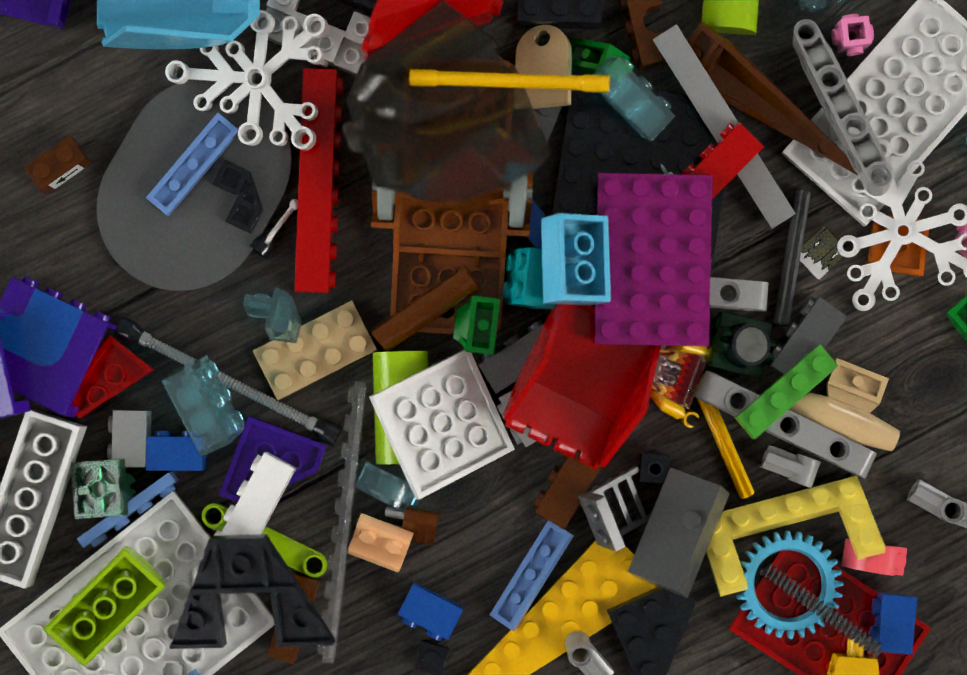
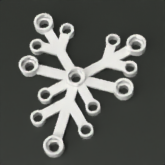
M260 10V16L250 24L251 28L257 32L253 63L245 54L243 44L233 40L226 45V53L237 61L244 72L234 71L220 54L219 46H213L210 52H206V47L200 48L201 53L208 56L218 70L189 68L187 64L178 60L172 61L167 65L165 70L166 77L175 84H184L188 80L216 82L205 93L197 95L194 99V107L202 112H208L213 106V101L233 83L242 84L230 96H225L220 101V108L223 112L234 114L239 108V103L250 94L247 122L242 124L238 130V138L242 143L255 146L263 138V131L259 126L263 95L275 110L273 130L269 135L270 141L273 144L283 146L288 142L289 136L285 131L286 124L292 131L291 141L296 148L309 150L315 145L316 135L314 131L302 126L295 116H301L306 120H314L318 115V108L310 102L303 104L284 103L270 84L271 75L289 59L307 60L315 65L323 61L324 52L316 46L302 48L313 38H321L327 33L328 23L322 16L318 14L307 16L303 23L304 30L297 37H295V34L301 28L300 22L292 16L285 17L281 24L283 29L282 49L265 64L268 34L274 29L275 20L271 14ZM267 19V20H268V25H267V27H266V28H262V27H261V22H262L263 20ZM294 21V28L292 30H288V23ZM321 23V30L315 32V24ZM235 45H238V52L236 54H232V48ZM318 51V58L312 60V52ZM180 69H183L184 72L182 77L178 78L177 72ZM262 75V81L256 84V76ZM205 98L207 101L206 106L201 108L200 101ZM232 100L233 106L227 110L226 103ZM311 106L312 114L306 116L305 110ZM255 130L256 137L250 140L249 133ZM281 132L283 138L281 141L277 142L275 136L277 133ZM308 134L309 142L303 144L302 137Z
M878 139L880 145L886 147L884 156L892 170L889 160L893 151L892 146L887 140ZM913 160L908 164V172L899 188H897L893 174L888 191L881 196H872L865 188L857 190L855 184L860 180L859 176L852 181V188L855 192L865 193L891 207L894 217L893 219L878 211L873 204H863L859 210L860 216L865 220H873L888 229L859 238L846 235L838 241V252L844 257H854L862 248L891 240L880 261L863 266L852 265L847 271V276L852 281H860L863 277L871 275L864 289L856 291L852 298L854 307L860 311H867L874 306L876 301L874 293L881 280L884 287L882 295L886 300L893 301L899 297L900 290L894 283L890 265L901 246L911 242L934 253L939 269L938 280L942 285L948 286L955 281V273L950 269L949 262L963 269L964 275L967 277V258L955 252L962 249L967 251V248L961 244L962 239L967 237V234H963L959 239L939 244L919 233L950 223L955 226L966 225V205L955 204L947 213L916 221L925 204L932 200L930 189L921 187L915 192V200L905 216L902 204L916 179L925 171L924 164L919 160ZM915 163L921 165V172L918 174H913L910 171L911 166ZM922 190L929 193V198L926 201H920L918 198V194ZM867 206L872 207L874 210L871 217L863 215V209ZM958 209L965 212V217L962 220L954 218V212ZM902 225L909 228V233L906 236H900L898 233V228ZM846 241H851L854 245L853 250L850 252L845 251L843 248V244ZM853 268L861 270V276L857 279L851 276ZM946 271L952 274V280L948 283L943 282L941 279L942 273ZM888 287L896 289L895 297L889 298L886 295ZM860 295L868 296L869 302L867 305H861L858 302Z

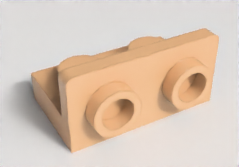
M361 513L347 553L399 572L414 533Z

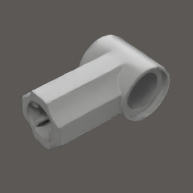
M768 445L760 467L788 477V480L812 488L821 462L798 453L795 455L778 447Z
M574 631L566 637L567 655L573 666L578 667L585 675L614 674L612 666L591 644L590 638L585 632Z

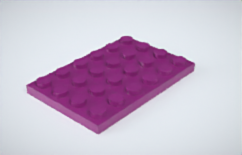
M598 173L597 216H608L611 302L595 305L594 344L709 346L712 175Z

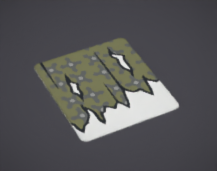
M822 227L802 246L800 261L817 279H820L844 256L838 252V240L826 227Z

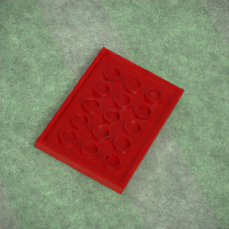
M791 550L779 551L775 554L770 562L773 563V566L769 573L774 567H777L775 574L782 570L780 577L784 573L787 574L785 580L791 577L788 586L793 580H796L793 589L797 584H801L798 592L802 587H805L803 595L810 590L807 599L812 594H815L813 602L820 596L821 576L817 566L810 558L800 552ZM834 565L832 569L842 571V574L834 579L843 582V586L835 588V591L842 594V598H833L832 601L839 605V608H834L832 614L835 611H838L837 617L843 614L841 622L848 618L846 625L852 621L851 628L854 625H857L856 631L862 628L861 634L867 632L866 639L869 636L870 627L874 626L875 615H872L871 605L873 598L877 597V592ZM765 573L755 585V593L761 605L768 612L776 616L793 618L803 615L810 610L807 609V604L802 606V601L797 602V598L793 599V594L788 595V591L783 592L784 587L779 588V583L774 585V580L769 582L770 577L765 578ZM740 609L728 627L730 631L797 675H827L832 654L847 653V641L850 636L849 634L845 637V631L840 633V628L835 630V625L830 626V622L826 623L825 617L823 619L825 627L814 623L816 632L814 634L805 628V637L801 638L795 630L793 639H789L785 630L782 637L778 638L776 637L775 628L770 634H766V624L758 629L754 626L757 618L750 621L746 618L751 609L745 611ZM915 618L912 655L881 652L875 657L878 660L879 675H902L931 627ZM870 647L864 651V655L873 656L874 652L868 654Z

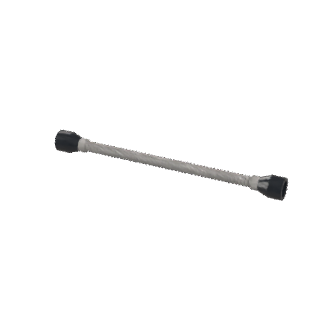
M123 317L117 325V329L114 332L115 337L128 343H137L144 347L149 346V348L155 349V351L165 354V356L168 355L169 358L171 357V359L181 364L184 363L185 366L187 365V367L197 372L200 371V374L203 373L206 377L212 378L216 382L219 381L222 385L225 384L226 387L228 386L232 390L235 389L238 393L241 392L242 395L244 394V396L254 399V401L257 400L258 403L260 402V404L270 409L273 408L274 411L276 410V412L285 415L289 419L292 418L295 422L298 421L299 424L301 423L306 429L312 431L319 440L331 446L335 444L343 428L342 426L329 420H320L313 416L308 417V415L298 412V410L295 411L294 408L292 409V407L286 406L282 402L279 403L278 400L276 401V399L270 398V396L262 392L260 393L257 389L254 390V388L247 384H241V381L238 382L237 379L235 380V378L225 375V373L222 374L221 371L219 372V370L209 365L206 366L205 363L203 364V362L197 361V359L189 355L187 356L183 352L181 353V351L174 347H168V344L165 345L162 341L153 338L138 323L126 317Z

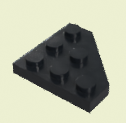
M656 587L607 610L635 675H667L696 604L691 591L688 598L661 587Z

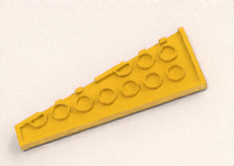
M595 540L526 612L516 630L510 629L468 675H530L567 651L565 640L570 633L582 631L589 637L612 623L607 613L608 609L658 586L638 579L628 573L634 554L626 546L615 552L597 545Z

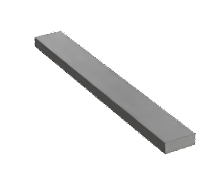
M676 24L654 38L653 42L718 143L722 139L719 134L730 123L735 126L738 121ZM757 154L737 175L767 223L773 229L796 213Z

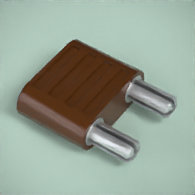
M407 506L405 510L386 507L385 516L403 519L402 526H394L414 533L411 542L433 546L439 513Z

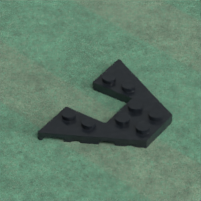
M267 534L212 536L207 542L204 557L200 561L197 576L189 591L183 614L180 616L178 628L169 647L170 649L224 648L227 640L220 594L238 593L271 594L277 647L332 646L335 638Z

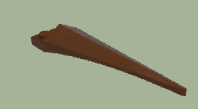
M702 22L699 24L687 42L727 104L782 132L858 176L846 154L727 38L725 39L706 23Z

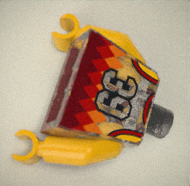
M667 345L665 349H660L650 397L662 412L675 419L681 418V422L689 428L694 426L687 423V417L693 414L699 418V415L692 410H685L684 408L689 409L706 362L716 363L720 361L713 359L711 356L712 350L722 351L719 346L707 348L706 346Z

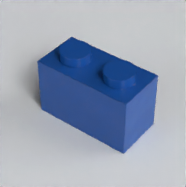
M154 431V436L146 437V471L206 470L207 436H199V431H182V436H171V431Z
M413 582L398 615L402 617L401 622L413 628L419 625L427 629L426 634L441 641L442 637L447 640L449 639L463 611V606Z
M877 591V597L873 598L871 612L872 615H875L874 626H871L869 629V635L872 636L870 642L873 639L877 640L876 644L881 642L880 649H882V652L912 655L917 597L908 594Z

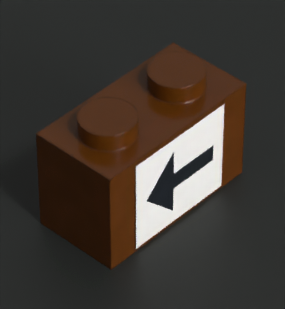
M68 136L25 166L24 170L39 191L49 194L89 166L92 161L78 141Z

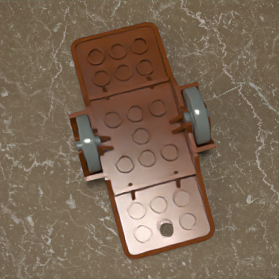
M415 55L406 62L399 146L376 145V165L373 174V216L371 227L394 229L390 316L460 267L466 265L481 287L472 295L500 299L497 333L502 323L503 298L501 294L504 285L507 235L530 236L534 154L512 153L515 88L442 85L435 87L410 86L409 75L410 69L516 74L515 68L509 61L499 59ZM472 295L454 306L455 312L452 317L443 318L440 316L418 332L454 334L456 310L468 303Z

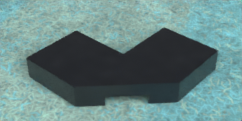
M224 160L213 185L237 196L225 222L252 235L264 210L250 171Z

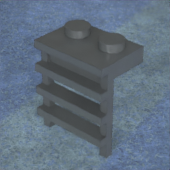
M634 466L627 471L623 470L619 472L620 475L608 478L602 485H596L592 487L591 491L578 495L597 545L615 552L625 547L621 536L649 521L652 513L650 511L645 514L631 476L640 472L638 466ZM622 481L637 516V519L633 522L617 485ZM608 489L624 526L619 530L604 495V491Z

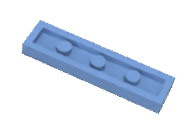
M217 113L147 195L146 199L169 217L238 136L239 129L221 114Z
M173 471L167 473L78 537L77 540L83 548L90 544L95 548L108 538L105 533L112 528L118 531L131 521L128 517L137 511L140 515L152 507V499L158 495L164 498L176 488L173 484L179 481L178 477Z
M548 520L491 611L490 616L515 631L574 535Z

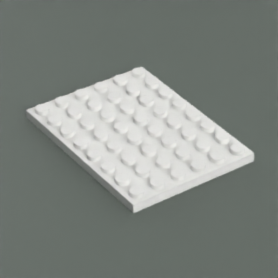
M172 491L0 628V637L30 675H186L194 669H197L200 675H213L273 627L274 617L256 593L220 594L227 640L224 648L170 649L169 646L178 628V621L183 614L189 591L197 576L200 561L204 557V550L208 540L211 538L178 494ZM125 546H128L138 552L156 569L163 578L166 587L84 667L42 629Z

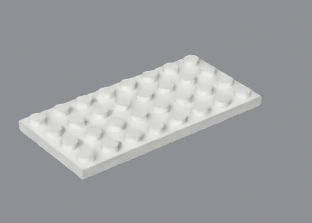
M917 0L847 78L877 139H885L892 146L893 151L889 160L897 188H899L908 172V164L913 160L923 162L967 112V20L944 0ZM821 108L811 120L844 152L823 108ZM855 127L847 129L852 135L860 133L859 129ZM793 139L781 153L861 225L866 226L871 221L865 220L860 216L859 210L863 204H873L878 211L885 205L865 193H857L853 190L852 181L858 177L856 174ZM881 145L882 150L885 153L886 147L884 145ZM913 164L910 171L913 173L920 164ZM881 176L871 177L875 183H884ZM858 180L855 187L857 190H863L864 186L861 180ZM870 206L863 209L865 217H871L874 213L873 208Z

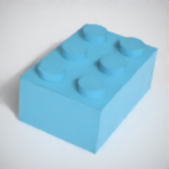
M558 213L541 218L543 304L596 305L611 302L608 216Z

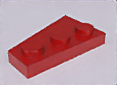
M110 335L96 352L72 404L79 407L76 416L83 418L155 371V369Z

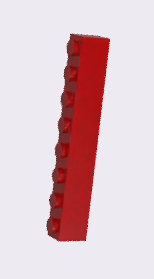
M303 68L302 104L305 102L314 104L318 108V115L314 120H306L301 117V125L314 131L316 143L309 150L300 149L294 290L297 293L330 294L331 288L336 286V271H331L332 260L337 259V243H332L333 232H338V216H333L334 205L339 204V188L334 187L335 177H340V160H336V149H341V133H337V122H342V105H338V94H343V78L339 77L337 69ZM311 106L306 108V116L312 114ZM308 134L302 137L303 144L309 142Z

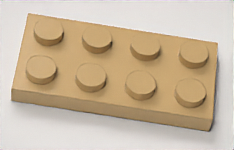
M350 301L253 350V353L277 400H281L377 351V348L353 301Z

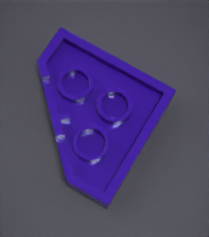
M248 416L219 495L238 502L241 496L237 495V492L242 482L250 480L254 471L250 470L251 465L257 455L263 456L264 452H269L297 467L288 485L318 472L328 445Z

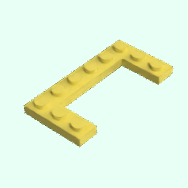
M849 477L723 511L706 551L720 597L748 589L733 540L839 512L858 560L885 553V544L858 477Z

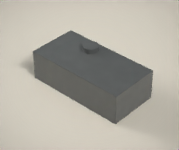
M670 468L628 573L638 579L688 598L730 493L718 484Z

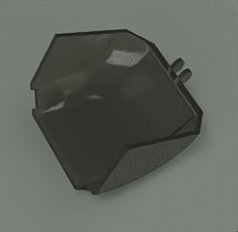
M442 0L361 63L347 98L353 122L345 123L343 126L344 134L348 138L349 149L353 152L364 153L375 187L423 201L444 204L471 200L495 191L544 164V159L551 154L525 88L442 85L435 87L410 86V69L519 74L513 64L508 67L497 53L495 48L499 45L495 39L445 0Z

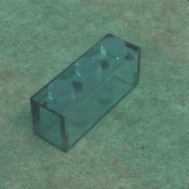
M609 56L593 73V75H610L609 93H599L642 138L653 141L675 117L669 110L671 105L662 96L659 95L657 97L651 91L653 87L644 77L640 76L638 78L632 71L634 67L623 56L620 58Z

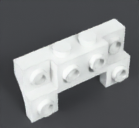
M268 0L266 12L271 14L275 20L274 29L268 34L269 41L282 46L283 29L281 24L283 19L288 16H292L300 22L301 28L295 34V37L304 30L303 23L307 16L297 12L300 0ZM354 11L346 31L328 25V31L323 37L313 38L302 48L316 46L324 52V59L320 64H317L318 66L327 68L330 65L361 78L367 64L361 48L369 29L370 17ZM267 19L261 22V27L266 28L268 25ZM291 21L288 23V30L294 28L295 22ZM321 23L315 24V32L321 30ZM318 51L312 52V54H311V58H313L312 60H315V59L318 58V55H319Z

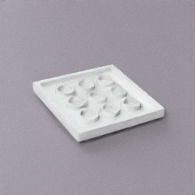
M465 349L369 396L415 499H421L515 450L473 355L470 352H465Z

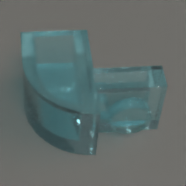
M275 288L272 297L262 293L255 295L245 294L243 306L248 317L266 319L264 328L270 340L297 343L301 328V318L293 298L286 291Z
M366 461L355 485L356 488L398 509L405 510L406 506L417 507L420 499H415L406 479Z

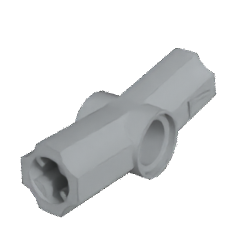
M917 479L908 493L907 501L933 514L941 521L967 528L966 502L953 498L926 482ZM953 503L955 513L948 518L945 514V507L947 504Z

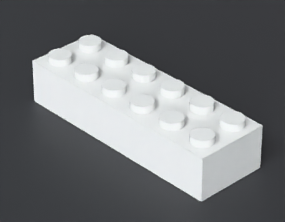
M30 409L31 411L26 412L0 485V581L24 589L34 585L87 426L36 409Z

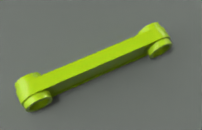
M220 503L207 505L202 511V521L207 527L215 531H222L227 523L223 518L228 507ZM211 508H216L221 512L222 517L219 523L210 521L208 513ZM265 526L262 534L268 535L287 566L313 578L320 577L325 573L328 567V560L325 555ZM312 557L320 559L322 570L319 572L310 570L308 560Z

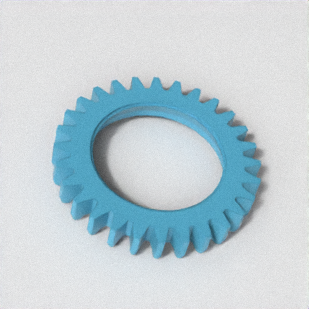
M788 530L784 532L783 539H781L778 532H773L772 542L767 536H763V547L754 542L753 546L756 552L751 553L747 550L744 552L750 559L749 562L740 560L741 566L745 568L743 572L748 584L747 590H743V592L736 595L738 600H746L740 606L741 610L751 609L746 618L749 621L757 618L754 626L758 629L766 624V634H770L775 628L776 637L778 638L782 637L785 630L789 639H793L795 630L801 638L805 637V628L812 634L816 633L814 623L825 627L821 614L816 616V611L811 613L810 609L805 614L793 618L779 617L768 612L756 596L754 587L755 575L760 564L773 553L784 550L800 552L814 562L821 576V592L817 605L824 601L822 608L829 604L830 608L838 609L839 605L832 601L833 598H842V594L835 591V588L843 586V582L834 579L841 575L842 571L832 569L838 563L837 559L827 560L831 550L825 549L820 552L823 543L817 541L812 545L813 537L807 535L802 542V533L798 531L793 539Z

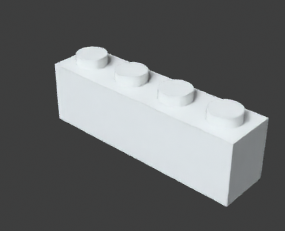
M264 452L263 456L257 455L250 468L254 473L249 481L244 480L237 492V495L241 496L236 506L230 505L223 520L227 521L222 531L217 530L214 536L262 534L297 467L269 452Z

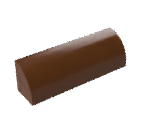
M463 265L373 327L371 333L386 351H390L481 287L466 265Z

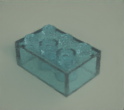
M207 355L176 369L162 380L201 457L232 443L244 429L243 417L238 410L235 411L231 403V394L225 385L222 386L218 378V369L212 360L209 361Z

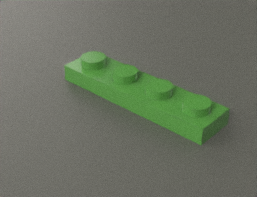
M821 344L817 345L734 418L752 439H756L838 367L837 363Z

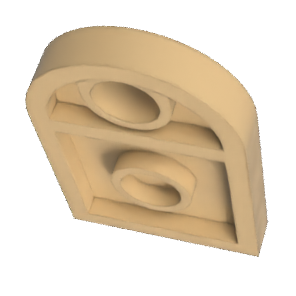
M539 25L527 31L517 45L516 74L572 75V48L567 36L560 29L551 25ZM544 34H550L549 42L544 46H539V38ZM515 88V108L517 110L571 105V90Z

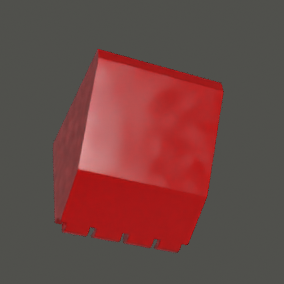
M555 304V309H551L514 385L503 413V419L506 420L505 426L521 434H524L525 428L528 427L530 430L527 437L545 446H549L553 439L555 440L554 450L574 459L576 451L580 452L579 462L595 470L599 464L605 468L647 412L661 345L594 344L595 305Z

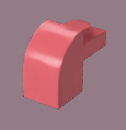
M845 538L841 566L884 575L903 576L907 548L885 545V553L858 560L850 539Z

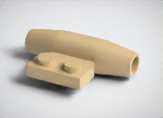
M838 358L834 359L838 367L829 374L825 384L827 396L808 392L789 409L864 446L893 451L900 436L898 429L871 414L880 404L889 378Z

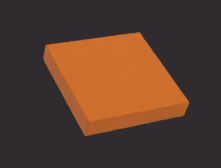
M872 220L871 234L888 229ZM905 225L898 228L899 235L906 236L909 233V228ZM925 230L919 233L928 237L929 230ZM891 240L869 246L867 264L880 261ZM913 242L902 245L890 265L891 272L923 276L927 250Z

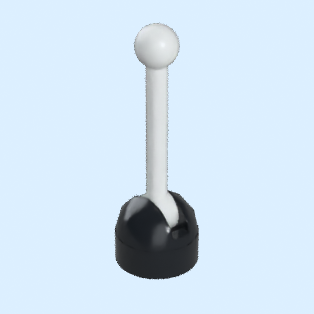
M297 199L290 201V207L268 236H257L249 245L263 258L268 259L274 249L272 238L291 213L298 209Z

